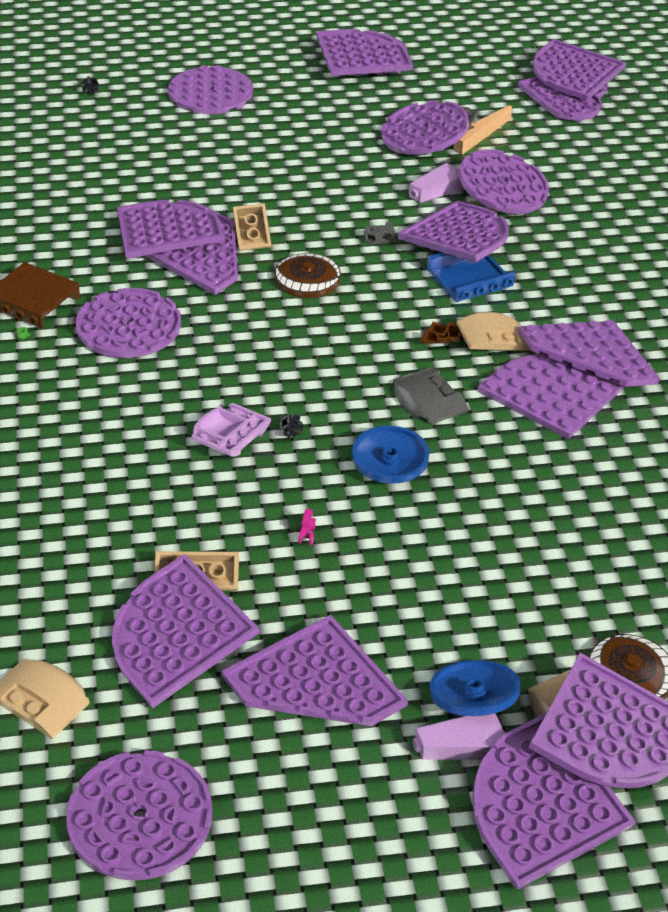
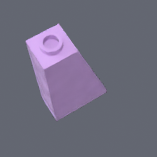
M448 163L441 165L411 182L409 197L422 203L464 190L459 179V169Z
M495 713L484 716H464L416 728L413 746L415 751L420 753L422 760H483L484 756L493 747V744L504 736L505 733Z

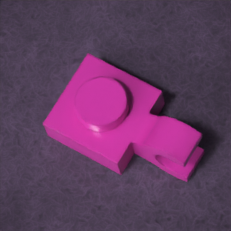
M305 509L302 529L298 535L299 543H302L304 538L310 539V545L314 542V533L311 530L315 531L316 518H313V510Z

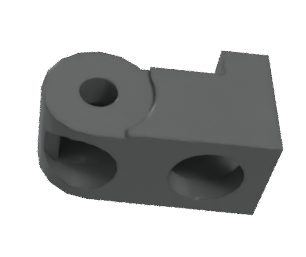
M385 222V225L365 227L364 241L367 244L395 243V230L392 222Z

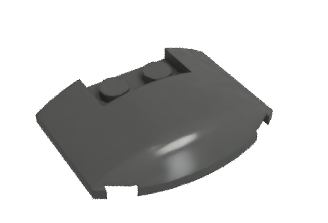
M429 367L393 380L394 393L402 407L417 419L420 417L428 419L427 424L432 425L466 413L469 410L461 393H456L440 375V370Z

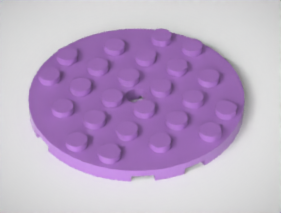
M203 65L175 76L169 83L168 93L170 100L176 102L177 106L181 109L186 110L188 108L193 110V113L221 114L229 112V109H239L245 106V102L250 101L253 96V84L246 75L236 70L219 65L214 67Z
M438 100L426 101L427 104H411L388 117V121L383 123L381 128L382 140L389 149L396 153L417 155L443 151L445 148L456 144L465 135L469 128L468 114L463 107L449 101L439 103Z
M493 149L475 151L463 159L459 169V179L467 193L480 203L512 215L528 214L541 208L549 195V185L542 172L536 166L524 162V158L515 154L510 156L504 154V151Z
M142 288L117 289L118 292L99 294L95 296V300L92 302H86L76 317L77 334L83 344L107 357L131 359L155 353L173 342L181 329V314L176 308V304L170 298L160 296L159 292Z
M145 750V753L137 754L126 752L102 761L81 778L79 786L74 794H71L67 806V831L77 855L97 872L122 880L152 879L178 869L188 862L202 847L212 823L211 795L202 776L178 757L174 759L165 756L164 752ZM137 810H144L146 812L144 818L142 816H133V814Z

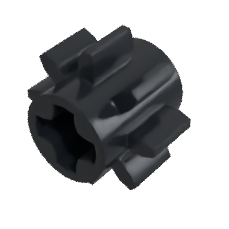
M87 76L81 81V88L85 93L92 95L99 90V83L96 78Z
M288 414L281 419L280 429L284 430L283 435L295 437L302 432L303 422L299 421L300 416Z

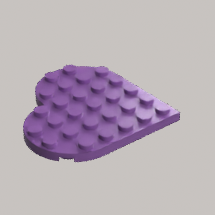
M537 76L518 81L517 86L549 113L554 115L555 118L581 122L582 120L594 118L600 112V98L607 92L608 83L587 101L575 96H569L563 92H557L543 83Z

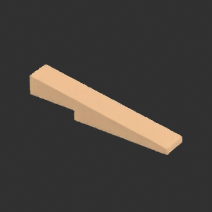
M509 105L473 123L470 130L454 144V151L463 155L511 119L512 106Z

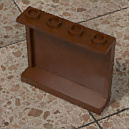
M23 262L0 281V312L41 329L44 328L43 318L68 297L75 300L80 297L78 282Z

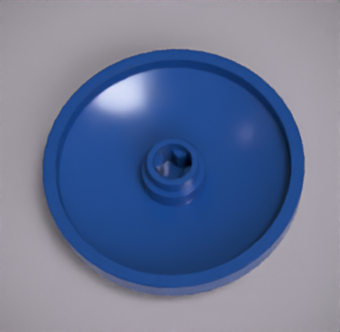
M378 426L363 432L355 440L352 459L358 471L369 479L389 484L404 483L417 478L425 471L429 462V448L425 440L412 430L399 426Z
M485 660L461 661L450 664L434 674L430 681V695L433 702L447 712L462 716H484L498 713L513 705L520 695V680L512 669L500 663Z

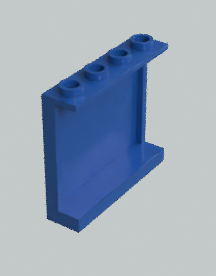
M442 252L428 256L427 271L455 302L514 286L515 272L506 273L490 255L483 257L478 262H470L467 259L457 258L454 255Z

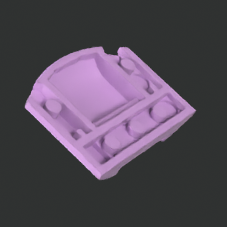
M231 403L228 409H223L220 406L200 418L194 426L192 440L234 457L240 455L241 450L254 438L262 436L269 426L271 418Z

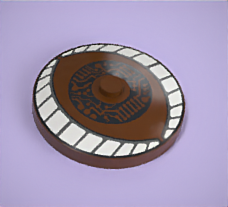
M301 253L281 260L275 268L274 278L276 285L289 295L301 298H316L333 292L339 286L341 270L336 262L326 256Z
M618 634L602 639L590 651L589 658L664 700L668 697V653L655 642L637 635Z

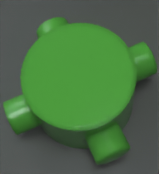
M20 327L15 330L18 339H25L30 336L28 328Z

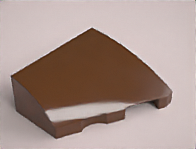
M433 321L430 328L426 329L421 343L461 342L464 337L457 324L449 322L446 326Z

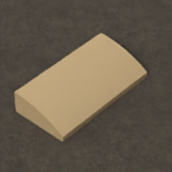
M156 551L154 574L185 554L222 591H238L239 552Z

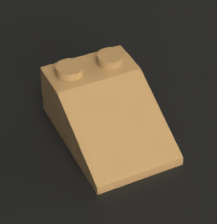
M265 203L233 207L239 251L271 248Z

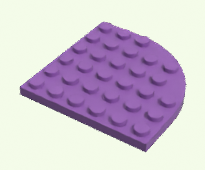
M359 29L316 31V37L331 76L366 75L368 73L379 74L381 72L393 73L395 71L407 72L408 70H413V63L404 46L395 43V39L373 31L364 33L360 32Z
M552 39L535 54L533 70L543 83L557 92H563L569 96H575L586 101L626 67V62L556 39Z
M156 200L117 207L126 258H137L160 252L167 253L171 250H184L188 247H201L205 244H217L224 241L218 216L214 211L210 212L208 207L199 203L185 200L169 203V200Z
M456 201L400 231L398 239L404 240L406 243L417 244L420 247L441 251L444 254H451L457 258H464L470 262H478L483 257L498 250L507 241L509 226L502 216L498 217L497 213L492 210Z
M546 353L528 355L512 360L499 368L478 386V392L568 440L625 388V386L619 384L620 381L601 378L595 375L596 372L589 369L583 371L572 367V363L563 360V362L548 358L549 354Z
M183 554L147 578L130 594L131 598L126 604L121 606L117 614L112 632V646L122 674L153 709L260 633V630L216 584Z
M579 653L528 748L569 772L597 784L616 788H637L654 784L668 777V701L586 655Z
M547 713L511 730L498 739L484 756L474 781L473 810L477 827L488 849L516 890L632 828L636 823L609 786L583 779L528 748Z

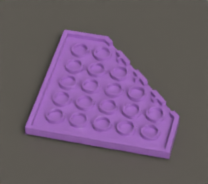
M216 211L214 212L219 218L224 241L217 244H205L201 247H188L184 250H171L167 253L160 252L154 255H143L214 295L238 280L234 221Z
M615 321L520 326L519 328L520 335L531 351L539 354L541 351L549 354L548 358L556 361H568L572 363V367L583 371L589 369L596 372V376L607 380L613 378L620 381L619 384L625 387L657 385L660 378Z
M331 615L221 671L222 678L246 707L373 726L408 705V700Z

